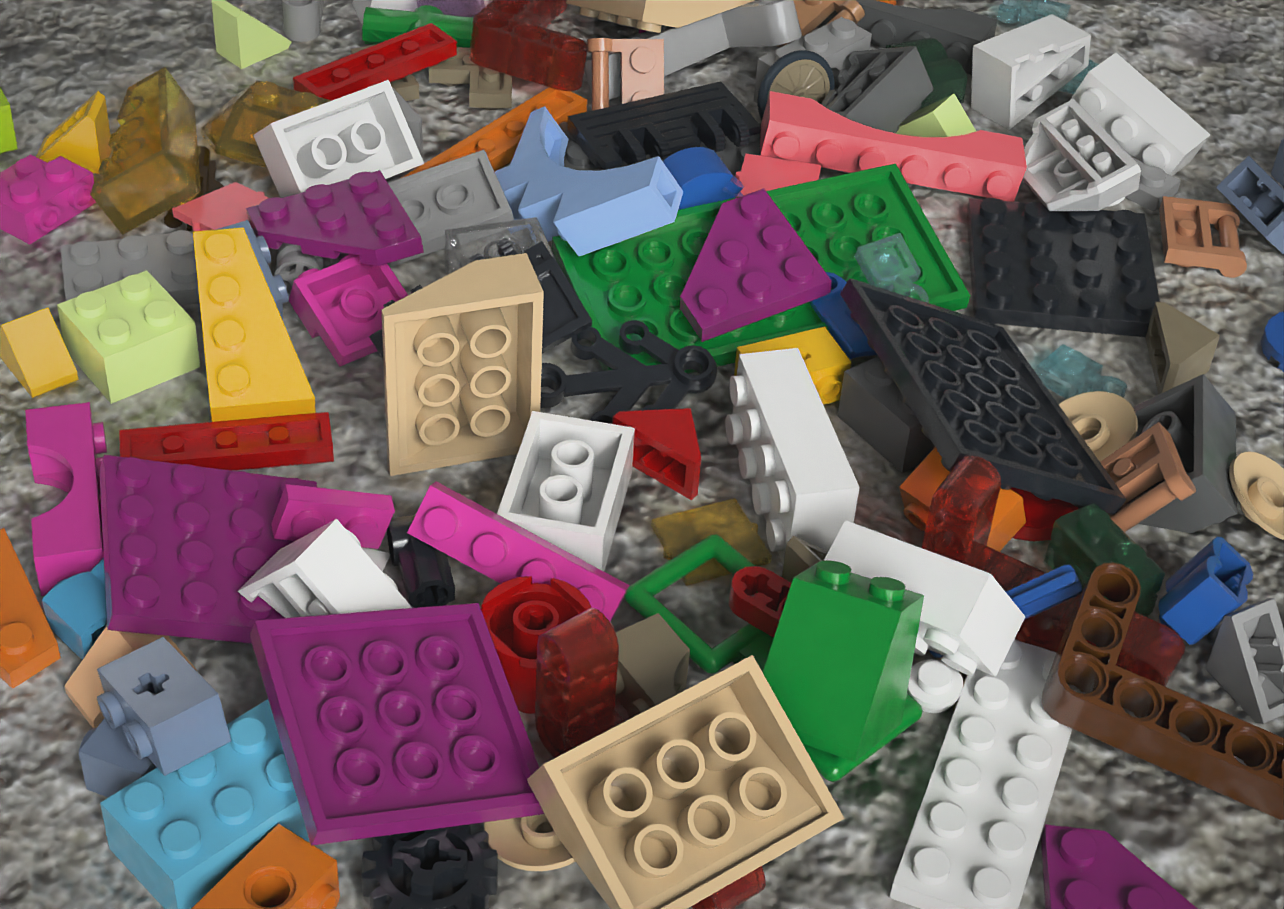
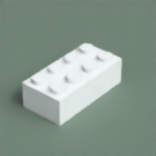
M798 348L739 354L737 376H731L730 396L733 403V413L726 416V435L731 445L736 444L738 448L739 468L743 479H750L752 484V500L755 512L758 515L763 514L766 520V536L769 548L772 552L778 551L782 564H784L786 544L792 536H796L828 552L844 521L847 520L854 523L860 487Z

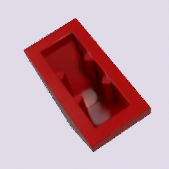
M691 408L619 411L613 416L614 425L635 428L632 467L690 500H693L698 495L701 453Z

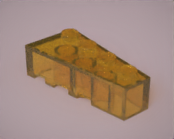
M166 67L128 87L117 117V121L121 126L115 133L111 134L108 145L113 150L111 159L106 158L102 160L99 168V173L104 179L102 183L94 184L90 193L122 235L174 206L177 207L193 200L201 192L195 106Z

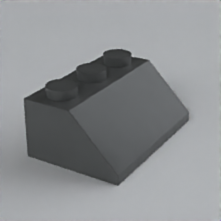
M1205 375L1197 376L1134 406L1133 408L1138 420L1135 438L1159 422L1171 434L1185 472L1196 488V492L1183 501L1176 498L1138 524L1193 533L1210 525L1219 524L1227 518L1236 515L1237 497L1229 476L1230 464L1236 457V413ZM1165 479L1160 482H1157L1156 484H1154L1153 486H1151L1150 488H1148L1147 490H1145L1144 492H1142L1141 494L1127 502L1122 508H1124L1131 502L1135 501L1136 499H1138L1139 497H1141L1142 495H1144L1145 493H1147L1148 491H1150L1151 489L1165 481Z

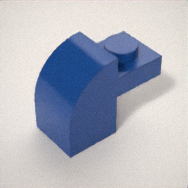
M691 147L680 150L663 161L683 190L678 210L744 196L741 193V190L744 188L743 184L732 175L714 150L705 147Z

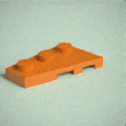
M2 528L0 529V678L13 689L61 657L57 640L5 529Z

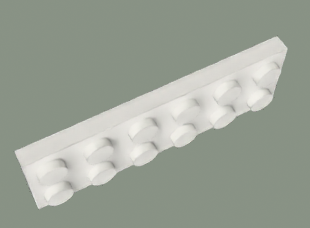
M1014 640L996 676L978 669L975 670L973 675H967L893 881L890 893L891 899L920 909L1019 908L1072 732V728L1052 719L1044 710L1041 701L1042 691L1056 652ZM1068 684V686H1069L1072 690H1074V691H1076V692H1078V693H1082V692H1081L1078 688H1076L1075 686Z

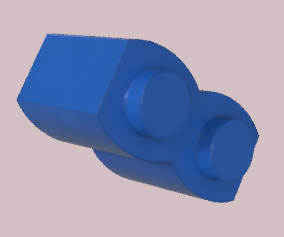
M1223 537L1214 538L1167 579L1165 585L1167 593L1158 603L1159 621L1164 629L1177 640L1184 639L1189 645L1196 644L1223 621L1224 616L1233 613L1247 601L1248 592L1246 585L1253 579L1250 563Z

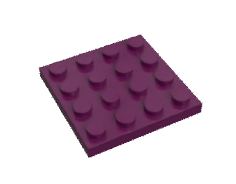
M103 456L99 472L107 630L252 644L250 632L255 620L285 618L261 597L258 596L251 603L237 591L278 550L294 542L274 539L271 526L285 485L317 487L316 481L254 474L245 471L198 467L190 464L182 465L143 460L134 457Z
M479 603L255 620L250 632V638L311 846L545 814L527 781L540 767Z

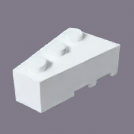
M337 519L278 550L237 591L251 603L258 596L261 597L285 618L412 608L398 591L395 582L377 567L361 548L357 537L345 529Z

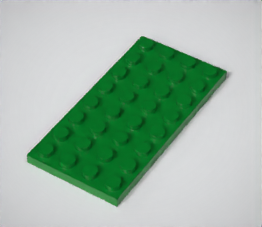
M896 163L766 191L825 272L834 273L846 282L851 278L952 311L968 307L971 295ZM735 198L680 209L673 223L579 257L570 244L563 240L560 235L552 237L551 250L591 317V327L598 330L601 338L622 350L619 345L620 329L624 323L631 320L643 322L648 327L649 332L678 350L691 345L706 349L712 355L717 367L735 363L737 347L824 326L828 331L829 328L825 322L821 321L810 305V302L709 340L703 342L700 340L680 310V296L722 203ZM631 333L626 335L632 341L642 339L638 334ZM644 351L639 354L627 353L646 366L662 364ZM600 362L603 371L613 370ZM688 369V370H685L684 372H686L687 374H689V373H693V372H697V371H695V370H693V369Z

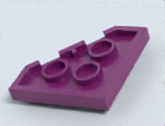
M380 170L375 172H359L347 180L329 185H314L307 188L305 192L284 198H268L259 205L246 208L250 225L256 237L262 235L266 240L268 248L279 249L282 243L300 245L302 254L336 259L340 252L360 256L362 264L374 266L384 265L424 253L419 232Z
M763 188L722 203L680 296V310L703 342L826 296L828 293H831L832 280Z
M1045 825L1041 837L1045 909H1198L1104 830Z

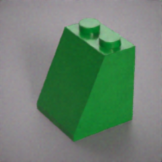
M825 560L814 564L793 577L763 674L802 744L856 762L902 723L924 595L905 589V584L899 580L889 577H874L871 579L851 573V567L844 563Z

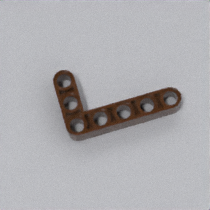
M1112 562L1103 563L1096 567L1074 604L1047 677L1041 699L1044 710L1052 719L1060 724L1277 819L1284 820V738L1116 666L1140 596L1141 586L1137 576L1124 565ZM1086 640L1093 642L1096 646L1091 645ZM1068 684L1075 686V687L1078 688L1082 693H1078V692L1072 690V689L1068 686ZM1123 708L1133 712L1136 717H1132L1131 715L1126 713ZM1179 732L1186 735L1191 741H1188L1185 738H1183L1179 734ZM1234 756L1241 759L1247 766L1240 763Z

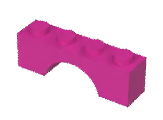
M90 402L25 410L27 446L34 482L53 486L68 493L65 499L56 507L31 518L33 558L41 596H45L58 582L83 572H91L104 558L99 472L103 457L98 458L97 454L107 453L104 423H93Z

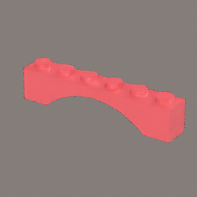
M770 91L761 123L760 156L821 165V168L849 173L896 163L906 183L986 198H996L1008 202H1014L1027 168L1023 139L1021 137L984 130L951 137L901 135L852 121L829 110L813 99Z

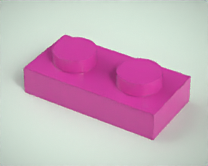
M286 484L271 522L274 539L296 541L337 519L345 529L357 537L361 547L379 549L395 509L391 495Z

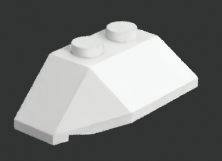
M1074 99L1035 119L1032 127L1033 135L1024 149L1027 168L1023 181L1049 211H1099L1105 207L1120 203L1124 200L1125 196L1138 190L1141 175L1138 163Z

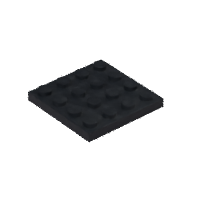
M969 198L967 227L974 318L1000 325L1146 337L1155 302H1160L1144 213H1135L1130 210L1049 211L1041 202L1020 203L1002 201L996 198Z

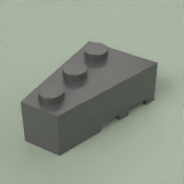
M916 46L853 51L849 56L851 62L849 71L847 69L842 70L837 77L840 83L837 91L835 89L830 90L821 105L852 121L875 129L896 133L899 125L910 114L916 112L921 107V102L934 88Z

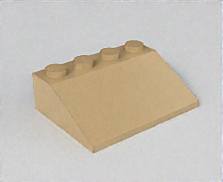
M567 0L566 4L579 6V15L661 33L662 25L679 28L755 0Z
M527 253L475 260L381 309L387 465L390 476L518 454L532 411L540 412L544 291Z
M753 655L550 760L527 779L555 834L610 909H687L845 819Z

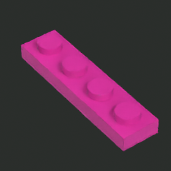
M437 481L429 486L407 532L500 584L513 578L532 576V583L550 585L551 578L573 585L588 599L592 610L593 634L600 638L606 633L630 586Z

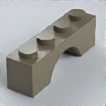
M657 613L601 639L600 663L596 668L597 678L604 692L610 697L615 696L628 712L629 719L681 693L686 688L690 649L660 614Z

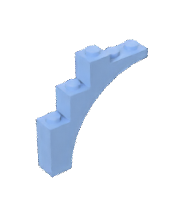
M545 106L530 113L511 164L495 171L512 210L515 224L507 226V229L513 231L527 226L535 232L543 243L550 242L552 237L560 235L563 240L570 244L578 257L675 222L683 195V190L659 156L629 166L601 171L574 170L564 167V156L569 139Z

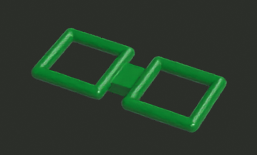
M717 534L708 535L629 586L624 596L625 601L645 619L659 613L690 649L689 658L706 673H716L731 662L736 664L751 655L754 656L763 672L774 639L773 637L748 623L711 648L653 597L712 558L733 576L742 568L755 566ZM907 693L902 723L856 762L805 744L803 745L819 774L826 780L835 782L921 718L923 710L921 705Z

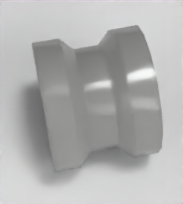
M283 243L277 252V266L274 275H281L288 296H290L293 281L309 269H323L324 257L302 254L300 245Z

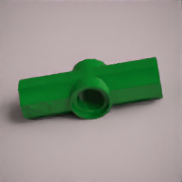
M430 5L420 6L414 12L366 7L362 27V40L367 45H375L432 23L457 41V47L487 48L489 22L488 19L444 15L437 7Z

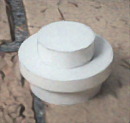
M938 659L923 660L912 666L907 693L921 705L924 712H945L959 700L963 689V678L958 670Z

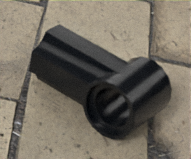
M416 514L392 517L387 528L389 552L392 565L399 566L408 603L413 608L446 606L449 602L454 601L455 584L448 562V555L407 533Z

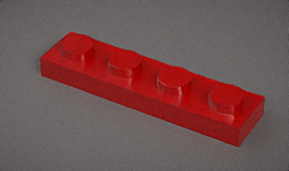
M430 23L293 77L294 92L311 106L316 107L381 82L401 80L419 70L435 66L439 62L457 55V41Z
M329 412L119 430L120 457H134L182 465L190 464L198 467L230 471L334 462Z

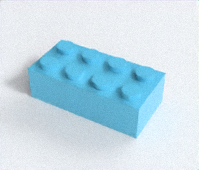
M268 699L227 724L231 742L166 776L158 768H155L100 802L109 849L164 909H191L278 824H281L307 842L309 841Z

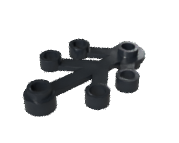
M631 320L622 325L619 335V345L622 350L601 338L598 330L589 327L571 338V351L573 355L582 360L596 358L613 370L566 375L559 366L551 363H542L541 387H549L554 392H541L540 408L554 407L561 403L564 397L619 390L605 409L596 412L590 419L591 421L613 424V416L619 411H630L650 386L668 384L655 404L645 406L642 410L676 409L688 393L699 394L712 387L717 376V365L712 355L706 349L691 345L678 350L649 332L648 327L641 321ZM634 333L638 334L642 339L632 341L626 335ZM582 339H588L592 341L594 345L590 347H584L580 345L578 341ZM644 351L662 364L646 366L627 353L639 354ZM693 369L700 375H690L684 371Z

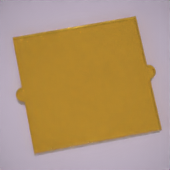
M735 498L652 519L651 527L664 548L663 558L666 560H671L708 535L717 534L755 566L771 563L772 555L758 535V525L749 521ZM712 558L681 579L685 586L731 573Z

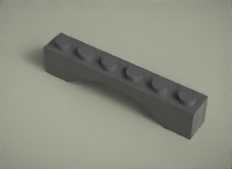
M856 0L865 11V16L856 25L872 34L871 44L886 49L916 46L922 60L972 75L973 45L995 37L998 19L961 8L918 9L876 0ZM834 11L817 27L820 28L826 25L838 13Z

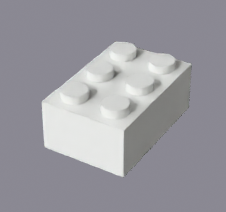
M389 80L273 122L253 135L280 198L305 192L307 188L314 185H329L347 180L359 172H375L380 170L386 181L424 164Z
M532 411L497 514L604 571L632 474L635 428Z
M847 520L844 521L824 561L830 560L844 563L851 567V573L871 579L874 577H889L899 580L905 584V589L923 594L924 600L914 653L924 656L929 649L944 655L942 658L944 663L968 675H973L975 670L978 669L996 676L1025 619V615L990 573Z

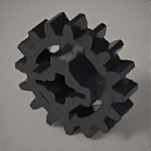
M471 824L372 837L373 850L364 851L362 855V892L364 897H370V909H489V895L497 894V850L489 849V834L486 831L471 835Z

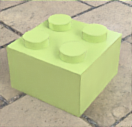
M147 270L129 275L120 281L91 292L82 293L75 298L57 304L62 337L70 357L111 404L200 368L195 321Z

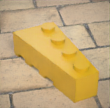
M244 227L193 231L212 422L316 413L315 396Z

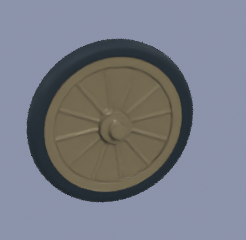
M807 50L794 51L779 58L768 69L759 87L757 107L761 120L763 119L770 91L810 98L822 104L828 92L835 88L833 72L828 62L819 54Z

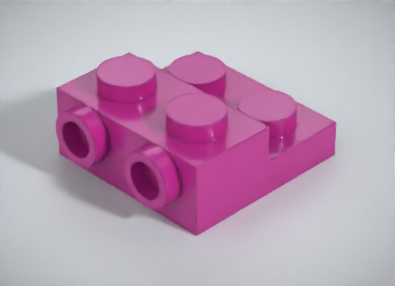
M30 154L0 172V229L29 245L97 203L93 172L62 156L47 163Z
M348 254L337 264L321 270L317 268L309 269L300 274L293 281L289 302L312 339L320 336L339 367L377 352L369 336L382 329L381 309L384 308L383 305L391 300L397 302L408 296L388 263L380 266L362 264L359 255Z

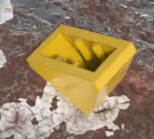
M99 91L91 96L44 138L36 157L48 163L62 156L95 174H102L113 149L105 96Z
M48 307L0 325V358L32 398L79 380L77 370Z

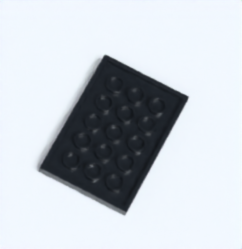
M849 278L840 295L851 311V318L862 328L868 338V345L880 357L886 367V374L898 386L904 396V403L913 410L922 425L923 434L932 441L942 457L941 462L949 472L961 478L974 476L985 479L1005 490L1014 487L1029 491L1045 501H1051L1054 498L1069 502L1086 512H1091L1093 509L1113 515L1118 512L1126 501L1125 496L1002 326Z

